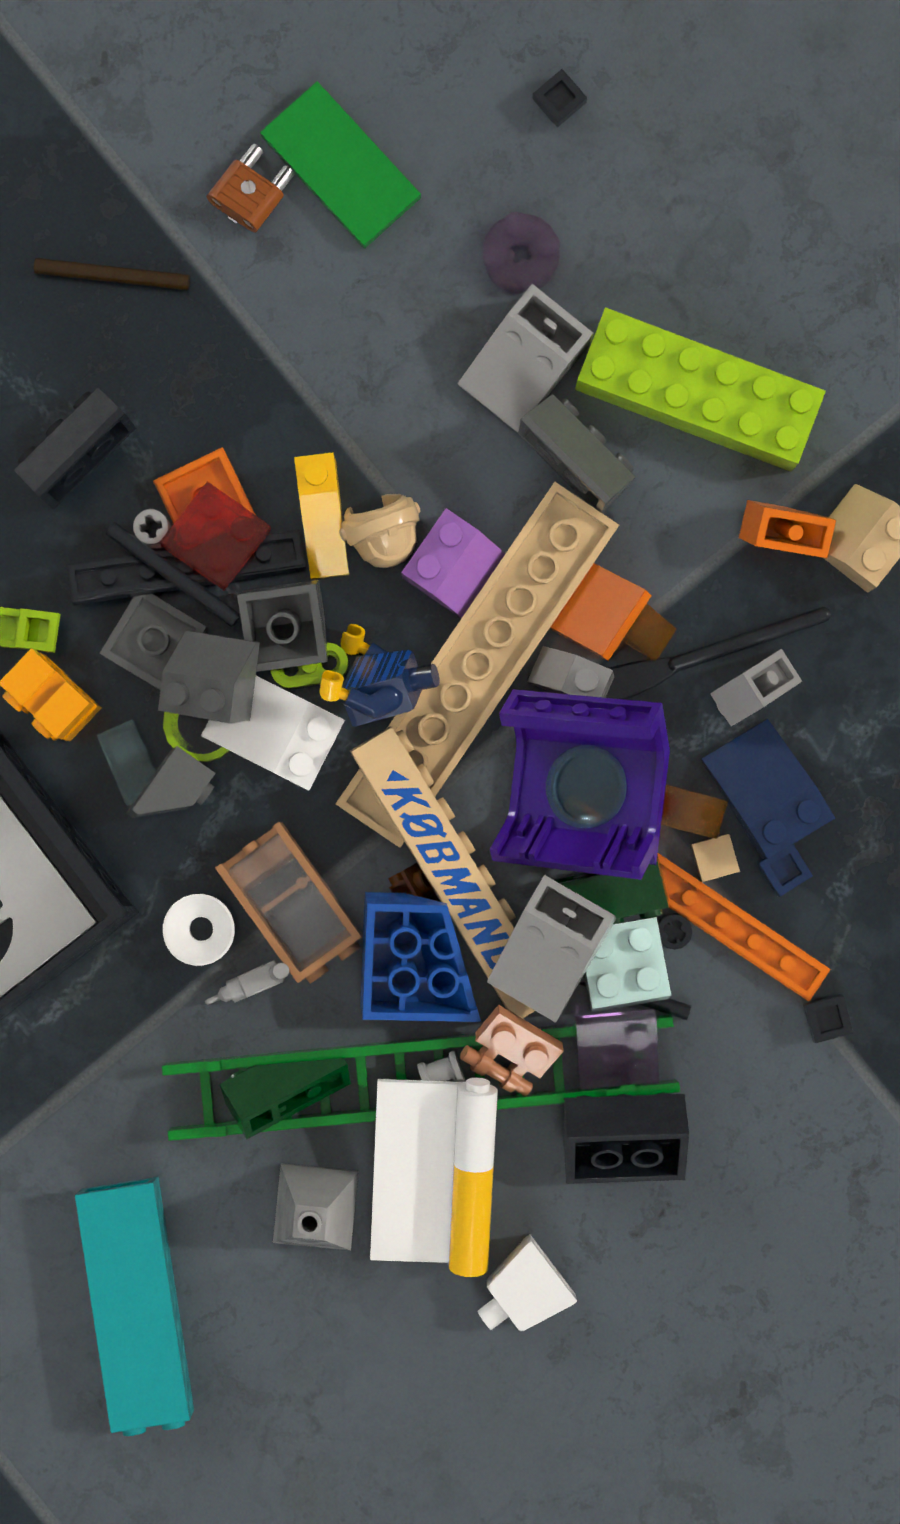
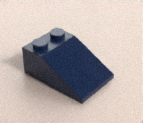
M766 719L701 759L761 859L771 858L835 819L834 814L815 783L769 719Z

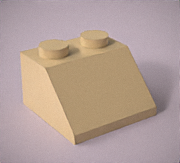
M854 484L829 516V518L835 519L836 523L828 557L824 559L868 593L880 584L900 558V506L886 497Z

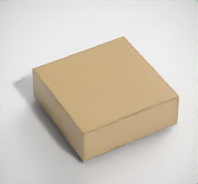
M730 834L690 844L701 882L740 872Z

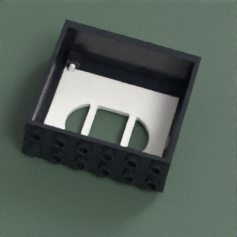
M0 731V900L3 903L2 908H0V924L8 918L13 920L12 940L5 956L0 961V998L3 997L0 1000L1 1020L132 919L139 911Z

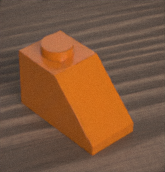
M747 500L739 538L758 547L827 558L836 520L784 506Z

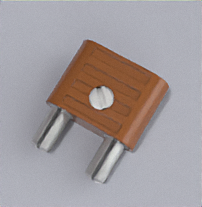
M256 144L251 145L240 161L234 160L206 196L209 202L228 215L230 220L235 223L238 222L254 233L259 230L284 197L282 190L294 176V171L291 168L289 169V166H283L273 181L270 182L252 170L253 165L263 154V150L257 147L258 145Z

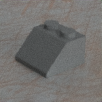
M319 580L247 589L237 594L244 640L260 642L256 672L328 662L325 615Z
M185 631L163 670L158 710L225 723L250 721L260 642Z

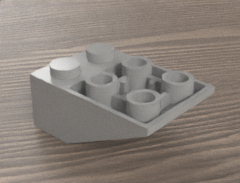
M532 284L505 316L457 384L518 433L520 419L547 398L591 344L593 332Z
M544 875L519 918L487 983L556 1023L615 922V915Z

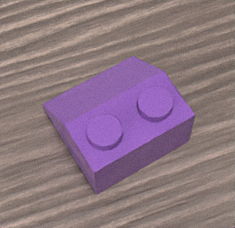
M446 508L401 574L402 578L462 619L505 553L478 529Z

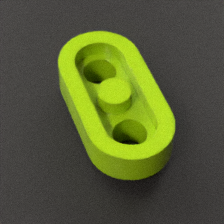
M327 643V656L334 657L337 661L336 667L330 671L338 672L344 677L349 667L347 654L337 644ZM322 663L298 666L297 674L291 677L285 675L284 668L270 671L273 679L280 686L294 689L320 685L322 674L326 670L322 667Z

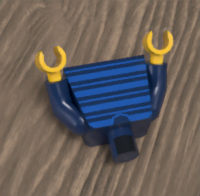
M349 624L347 632L342 633L341 648L346 654L356 655L361 653L363 656L356 657L344 684V677L340 673L330 670L324 671L319 692L326 701L343 700V705L346 708L352 726H359L413 710L422 690L439 686L440 678L436 665L418 666L415 655L410 650L388 652L375 643H372L370 646L364 642L365 629L356 624Z

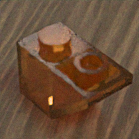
M666 783L661 825L718 839L728 801Z

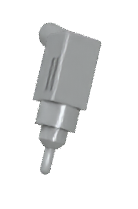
M275 959L227 980L226 986L221 987L217 995L206 999L205 1004L209 1005L218 1000L224 1002L233 1000L236 1003L283 983L285 977L289 974V967L285 963H278Z

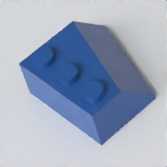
M365 892L360 994L362 1020L481 1022L447 903L406 893Z

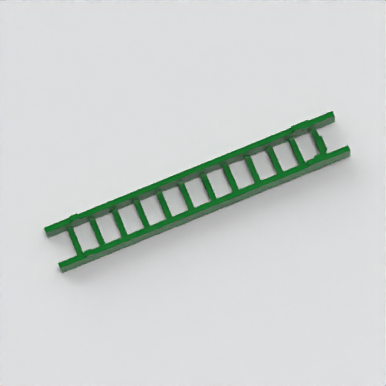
M671 1015L537 1027L559 1041L563 1037L589 1035L594 1087L565 1090L561 1054L552 1064L555 1091L529 1093L527 1096H522L517 1092L514 1095L497 1096V1110L564 1103V1098H576L584 1095L607 1097L620 1094L636 1096L680 1092V1085L677 1079L643 1082L642 1068H645L643 1042H639L638 1030L674 1027L673 1017ZM473 1033L165 1063L162 1065V1076L200 1072L204 1124L171 1127L168 1130V1141L243 1134L236 1121L215 1123L211 1082L212 1071L227 1069L246 1071L249 1067L255 1065L355 1057L360 1109L332 1112L329 1095L320 1100L321 1113L292 1115L262 1132L376 1121V1108H370L366 1056L394 1054L397 1080H407L404 1054L406 1052L433 1050L434 1061L444 1058L443 1049L465 1047L468 1045L479 1051L482 1044L476 1041V1035ZM615 1033V1036L628 1035L633 1083L604 1086L599 1034ZM475 1073V1078L485 1079V1075L480 1076L477 1073Z

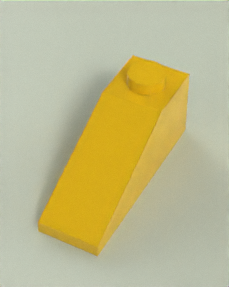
M334 453L294 457L310 578L312 580L349 575L346 541L342 540L339 530L342 528L343 516Z

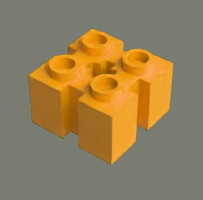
M32 648L0 680V686L6 690L2 697L18 712L22 710L26 714L31 713L35 718L31 722L32 726L45 738L49 739L51 737L54 741L64 739L70 742L102 709L47 655L39 653Z

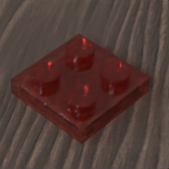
M207 481L162 538L160 544L161 547L225 591L269 534L271 526Z

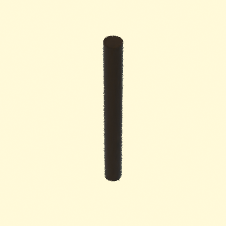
M35 258L34 261L35 274L189 290L190 275L42 258Z

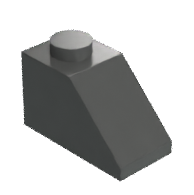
M176 746L169 751L126 814L131 818L187 809L193 806L195 802L202 805L214 788L209 782L216 773Z

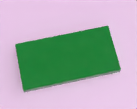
M318 81L260 132L261 137L294 171L299 179L364 249L421 198V193Z

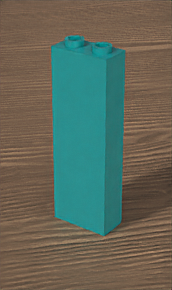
M159 1177L81 1189L75 1194L110 1431L111 1433L122 1431L123 1436H134L146 1432V1427L161 1425L163 1430L183 1427L185 1421H190L194 1412V1404Z

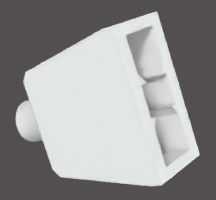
M529 1234L486 1280L487 1288L494 1298L477 1312L490 1330H493L509 1317L521 1332L574 1305L577 1302L575 1292Z

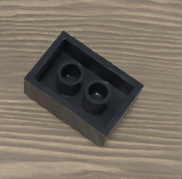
M659 1093L656 1095L636 1096L620 1094L607 1097L584 1095L576 1098H564L563 1145L566 1184L685 1180L689 1143L685 1094Z

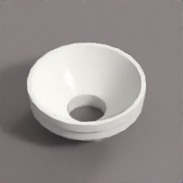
M192 894L175 902L168 910L163 923V937L170 953L185 964L194 966L211 964L222 958L232 945L235 935V923L227 906L219 899L206 894ZM205 917L211 921L213 933L210 938L201 941L192 936L190 926L194 919Z

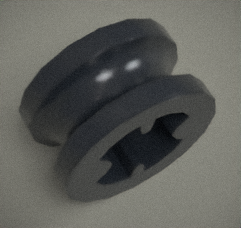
M669 914L659 920L658 927L663 946L676 950L683 948L689 943L692 936V928L686 918L677 914ZM673 920L680 922L679 929L684 932L681 940L675 938V943L668 942V934L663 931L667 923L671 926L673 925Z

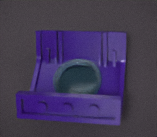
M513 689L499 712L501 725L514 727L516 736L510 806L506 821L490 848L492 861L642 880L648 865H656L670 755L663 704Z

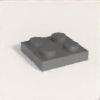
M153 594L134 596L99 654L161 690L163 670L185 631L206 633L208 627Z

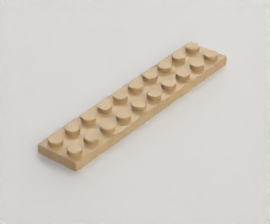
M556 482L553 483L431 664H435L438 669L439 686L422 690L415 708L410 712L396 715L388 726L393 727L396 733L403 730L414 748L408 754L416 767L423 763L435 783L429 787L434 797H436L619 527V524ZM359 769L336 802V805L401 848L404 844L403 838L361 769Z

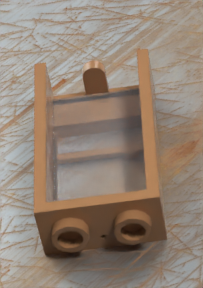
M278 822L270 831L257 840L250 842L242 848V851L225 863L219 864L215 869L280 960L289 967V972L295 981L299 983L306 978L311 984L329 971L325 964L338 955L341 961H343L361 947L357 940L362 938L363 934L291 836L283 822Z

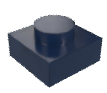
M793 844L771 858L763 859L757 863L779 897L813 876Z

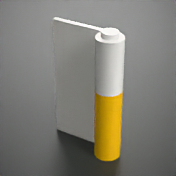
M469 1078L466 1082L378 1079L370 1260L449 1263L450 1271L463 1277H478L487 1273L498 1095L497 1088L490 1085L489 1080Z

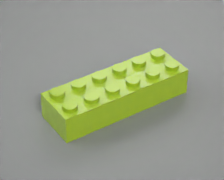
M606 307L575 390L790 472L799 464L826 392L815 386Z

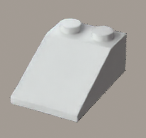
M256 676L250 721L225 723L209 720L201 736L310 790L345 720Z

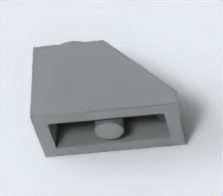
M542 646L527 682L552 693L605 698L614 679L613 670L578 655Z
M780 649L710 694L716 702L720 713L726 718L730 726H733L762 709L801 683L802 680L783 650Z

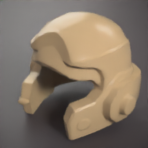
M401 494L383 495L381 497L383 508L357 514L353 513L351 507L345 511L344 521L341 522L342 528L339 530L342 540L347 541L350 546L354 545L362 559L374 567L389 568L404 562L413 553L417 543L416 523L420 521V507L411 497Z

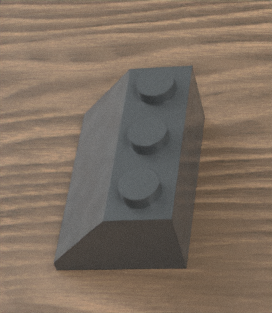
M552 394L520 419L518 435L586 503L603 513L633 483L635 476L631 472L634 470V467L622 454L617 453L614 456L604 446L607 441L595 427L590 425L586 428L576 418L579 412L567 399L562 398L559 401Z

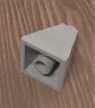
M281 1163L273 1243L351 1251L359 1171Z

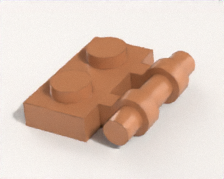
M498 1005L475 1032L476 1041L483 1045L481 1049L477 1051L467 1045L463 1048L460 1059L469 1064L470 1069L478 1075L483 1076L486 1074L497 1080L499 1086L510 1093L516 1091L522 1096H527L531 1092L533 1084L523 1078V1075L528 1071L541 1078L564 1052L563 1042ZM498 1054L512 1062L508 1068L494 1061Z

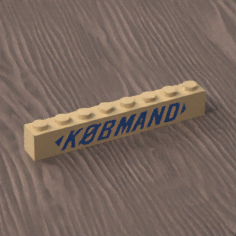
M388 727L350 750V753L441 902L447 903L452 921L486 977L489 978L514 930L510 921L515 919L516 916L505 898L497 901L490 889L496 883L484 864L477 867L470 854L475 851V848L465 832L462 831L457 834L450 820L455 816L443 797L436 800L429 787L435 783L424 764L422 763L417 767L408 754L414 748L404 731L400 730L396 733L393 727ZM493 986L505 1008L522 1019L535 1011Z

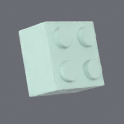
M657 917L612 925L584 974L591 1012L669 999L671 991Z

